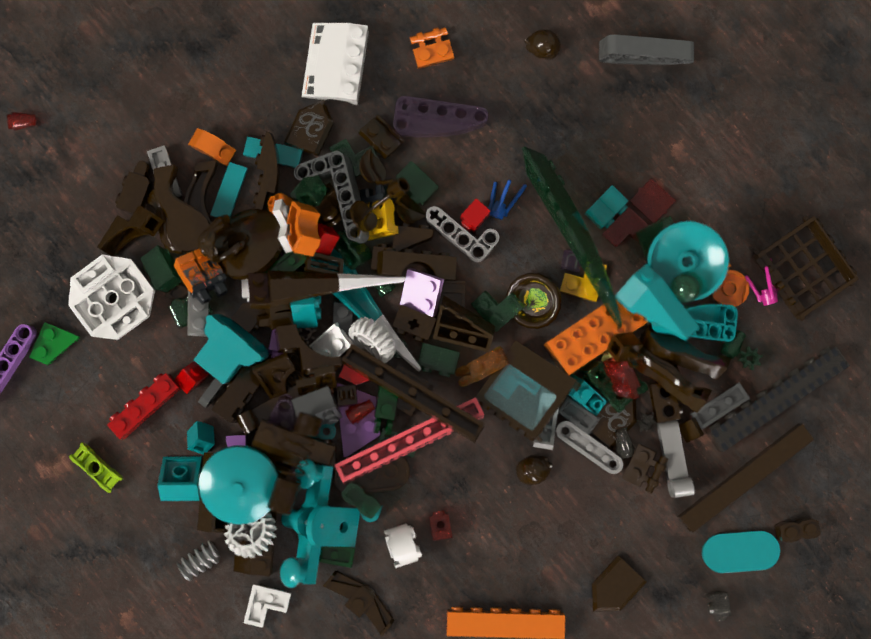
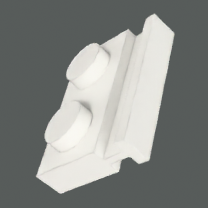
M337 322L311 343L309 347L324 356L340 357L354 343L345 331L340 329Z

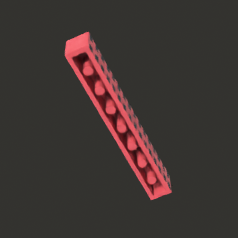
M476 397L457 406L478 420L484 418V413ZM431 418L335 464V467L345 485L455 431Z

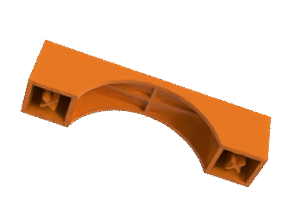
M612 298L543 346L557 367L570 375L606 351L613 334L634 332L649 321L638 313L633 314L628 311L619 301Z

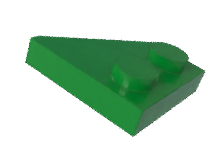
M44 322L29 358L50 365L57 356L63 354L75 341L77 342L80 336Z

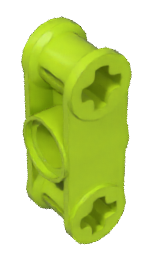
M81 442L79 449L69 456L72 462L82 468L108 493H111L114 485L123 479L121 474L111 468L84 442ZM96 462L100 466L97 473L93 471V464Z

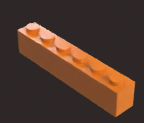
M454 606L451 607V610H447V636L565 639V614L560 613L559 609H549V612H541V609L532 608L529 609V612H521V608H510V611H502V608L493 607L490 608V611H482V607H471V610H463V607Z

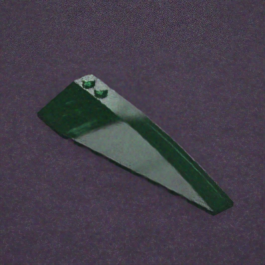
M525 146L522 147L527 177L618 329L622 328V319L604 264L580 213L563 186L565 185L563 178L555 173L554 170L556 168L552 160L548 161L544 154Z

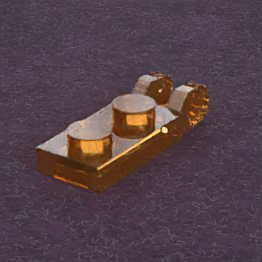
M499 346L467 365H462L455 370V374L458 377L464 376L458 381L459 385L464 387L487 377L509 363L503 348Z

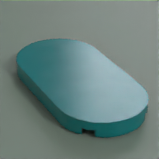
M765 531L714 534L708 538L702 547L704 563L711 570L718 573L766 570L774 566L780 556V546L777 539Z

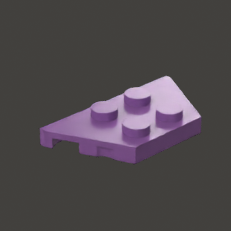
M336 383V384H337V387L345 386V385ZM357 390L358 405L339 407L343 417L340 418L344 457H348L380 436V431L379 433H374L373 431L377 399L375 396Z

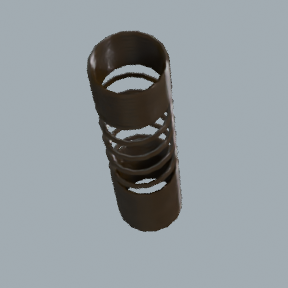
M299 412L294 426L296 431L292 432L306 438L313 444L291 440L289 442L305 449L310 454L296 453L288 450L286 452L302 459L306 464L283 460L284 463L299 469L303 474L279 470V472L297 481L278 476L267 505L269 509L286 515H291L302 484L298 478L292 475H305V472L295 465H308V462L298 455H312L310 450L301 445H315L313 440L304 435L317 437L323 421L319 417L304 412Z

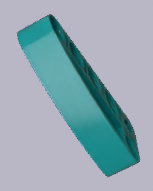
M725 304L683 305L700 327L690 337L731 342L735 338L738 311L735 306ZM652 321V328L655 332L674 335L664 330L663 326Z

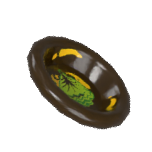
M526 273L518 276L510 284L506 293V306L510 316L518 324L526 328L540 329L549 326L557 318L561 309V295L558 287L550 278L540 273Z

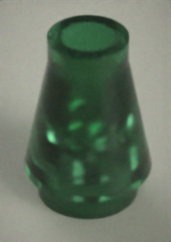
M736 330L735 338L731 342H725L721 345L722 349L720 352L724 356L734 359L739 355L746 335L742 331Z

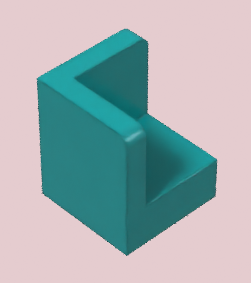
M196 421L187 431L188 450L204 455V452H208L215 445L214 427L212 425Z

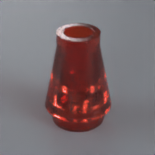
M17 112L7 114L8 128L16 131L36 126L35 114Z
M369 399L365 402L349 406L345 414L351 424H358L375 407Z

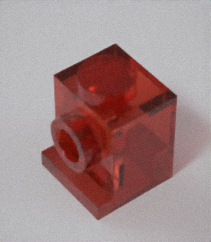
M444 510L433 512V516L429 517L433 541L452 538L449 513L445 514ZM443 521L444 527L438 528L437 522Z

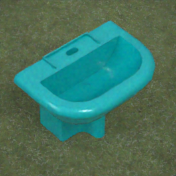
M222 314L206 316L207 323L204 331L208 341L194 361L223 385L233 379L242 365L250 366L268 359L270 353L264 344L235 321Z

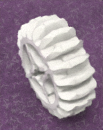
M361 317L349 328L348 335L354 345L380 361L387 363L396 353L397 348L395 341L392 340L393 336L384 329V326L374 322L372 318Z
M268 512L259 522L255 521L248 524L230 523V525H226L225 528L229 531L224 533V535L228 538L225 542L230 545L229 549L234 551L236 555H242L244 558L248 556L255 558L256 554L262 556V550L268 551L267 545H273L271 538L276 537L273 531L277 530V527L273 525L275 519L271 518L272 514ZM241 541H250L251 544H250V545H241L240 542H241Z

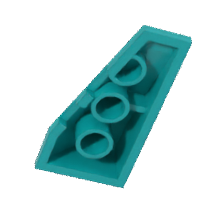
M647 264L637 271L614 297L628 311L646 317V320L651 323L652 321L663 326L664 330L685 341L700 328L662 277Z

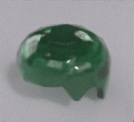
M685 271L678 274L672 280L670 288L680 302L688 303L701 295L703 282L697 273Z

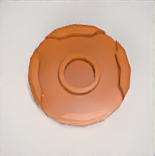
M727 270L724 281L711 295L717 304L733 305L736 307L747 299L749 283L742 273L736 270Z

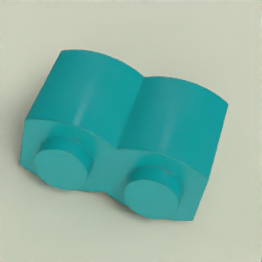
M612 185L584 214L600 229L603 227L607 229L615 221L613 219L615 214L621 215L628 208L626 203L629 200Z

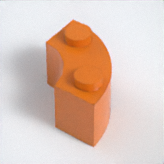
M292 201L288 213L287 224L290 225V235H287L288 242L294 253L313 257L321 241L317 230L320 213L312 205Z

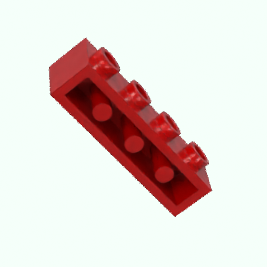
M159 374L154 378V384L150 387H144L138 393L140 396L137 399H131L124 405L125 409L121 413L116 412L110 417L109 420L111 422L107 426L119 440L126 439L181 390L171 374Z

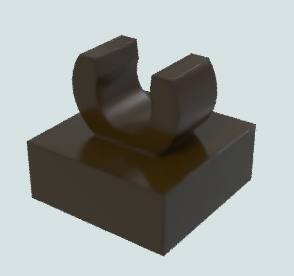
M356 385L337 387L338 407L358 405Z

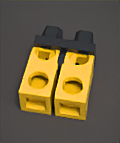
M383 184L375 186L376 195H373V190L369 188L360 190L361 201L365 202L369 208L388 195V186ZM390 197L372 211L378 221L376 227L369 231L368 241L399 234L398 226L394 222V198ZM357 230L358 237L360 235V230Z

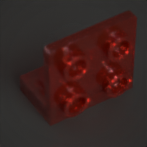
M613 357L603 362L605 373L613 383L612 388L616 395L637 399L639 395L636 389L641 385L628 362H616Z

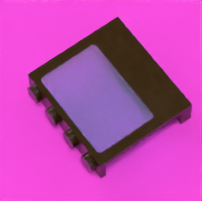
M515 341L476 395V398L481 401L479 405L487 411L490 408L494 410L495 413L493 415L502 421L504 419L510 421V427L516 431H519V429L525 432L524 436L530 441L534 442L536 439L541 443L543 440L539 437L541 432L570 391L573 389L577 392L581 385L577 380Z

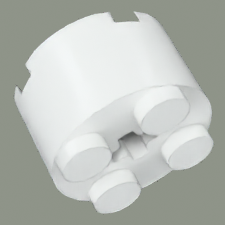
M405 523L384 530V534L388 535V537H385L390 556L394 558V561H397L393 563L395 568L416 562L419 557H422L419 546L414 544L413 541L416 538L413 527Z

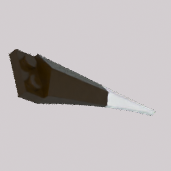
M268 270L267 273H248L250 309L273 308L339 291L404 282L406 277Z

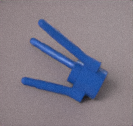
M511 180L507 181L500 200L495 201V204L497 182H494L488 209L491 211L490 216L500 220L504 216L507 217L510 209L519 199L527 185L524 184L505 209L506 204L503 202Z

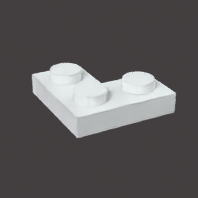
M283 199L275 200L273 213L280 225L278 239L285 253L292 252L287 235H290V225L287 224L290 208L288 205H285Z
M253 584L244 623L263 628L268 609L286 613L291 592Z

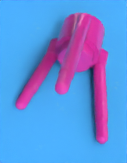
M765 266L768 288L761 290L762 294L758 292L749 276H745L757 297V301H762L763 306L778 302L777 292L772 285L768 266Z

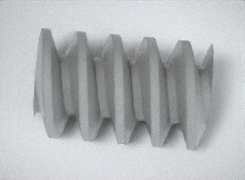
M210 540L207 541L209 547L202 544L201 552L194 549L195 556L188 553L189 560L182 557V564L180 565L177 562L181 574L188 581L193 579V575L195 577L199 576V571L205 572L206 567H213L212 562L215 564L219 563L221 556Z

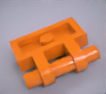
M446 27L441 29L434 28L433 31L423 34L419 32L416 33V36L409 37L411 45L419 43V48L413 49L418 69L454 59L450 40H441V36L448 35ZM435 38L436 43L425 45L424 41Z

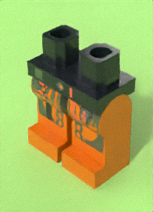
M200 249L176 258L174 267L187 289L191 292L192 298L197 297L203 305L212 299L209 291L214 290L217 297L227 294L228 289L225 284L227 277L218 263L211 262L210 259L201 253Z

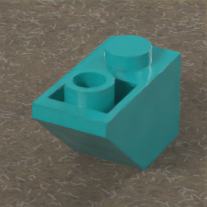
M572 374L571 377L577 380L581 387L577 392L572 389L568 396L597 416L608 401L584 380Z

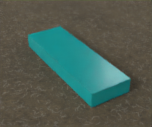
M247 137L243 155L256 159L257 154H260L262 149L260 139ZM276 143L280 165L295 168L300 164L303 150Z
M229 162L210 216L217 218L227 214L231 218L248 168Z

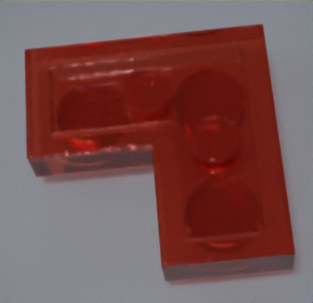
M628 207L602 236L615 248L628 235L641 247H644L656 232Z

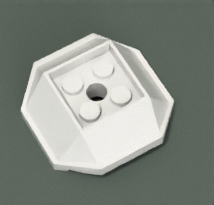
M101 255L71 277L68 306L92 337L119 340L150 317L155 289L132 259ZM115 293L117 300L114 303H110L109 297Z

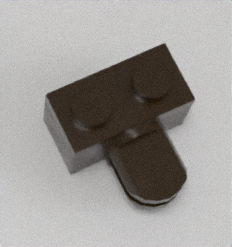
M330 182L301 202L312 205L320 213L318 220L320 224H326L331 227L341 220V211L336 191Z

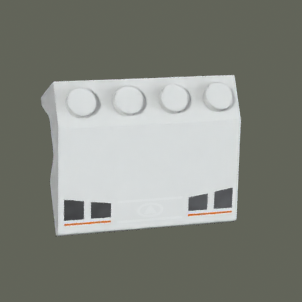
M313 23L302 97L318 100L334 99L358 105L369 34L367 25Z

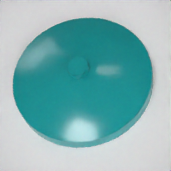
M684 221L670 225L657 235L649 249L648 265L662 277L678 300L696 301L709 296L719 288L727 274L729 257L726 245L716 231L699 222Z
M243 445L223 448L212 455L202 469L199 479V491L206 508L222 521L231 524L255 522L271 510L267 505L278 477V472L272 461L255 448Z

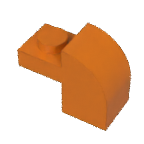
M199 128L196 129L188 143L197 151L210 156L224 166H228L236 152V149L226 144L222 139Z

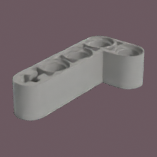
M430 207L426 212L428 224L474 262H482L498 244L499 233L494 229H487L476 239L439 207ZM431 213H438V219L442 221L440 227L438 226L439 221L436 218L431 219ZM451 224L454 226V231L447 233L444 231V226ZM493 234L496 240L493 243H488L485 240V236ZM461 236H466L469 239V243L461 245L458 239ZM480 248L484 254L482 257L477 258L473 255V250Z
M671 420L657 423L662 455L669 458L666 463L665 474L670 496L672 498L694 495V485L691 477H688L678 421Z

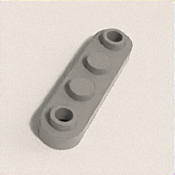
M562 421L557 425L556 435L558 438L606 472L617 474L622 470L623 461L618 455L569 421ZM563 427L568 428L569 432L567 434L562 433ZM612 460L616 462V466L614 468H611L609 466V463Z

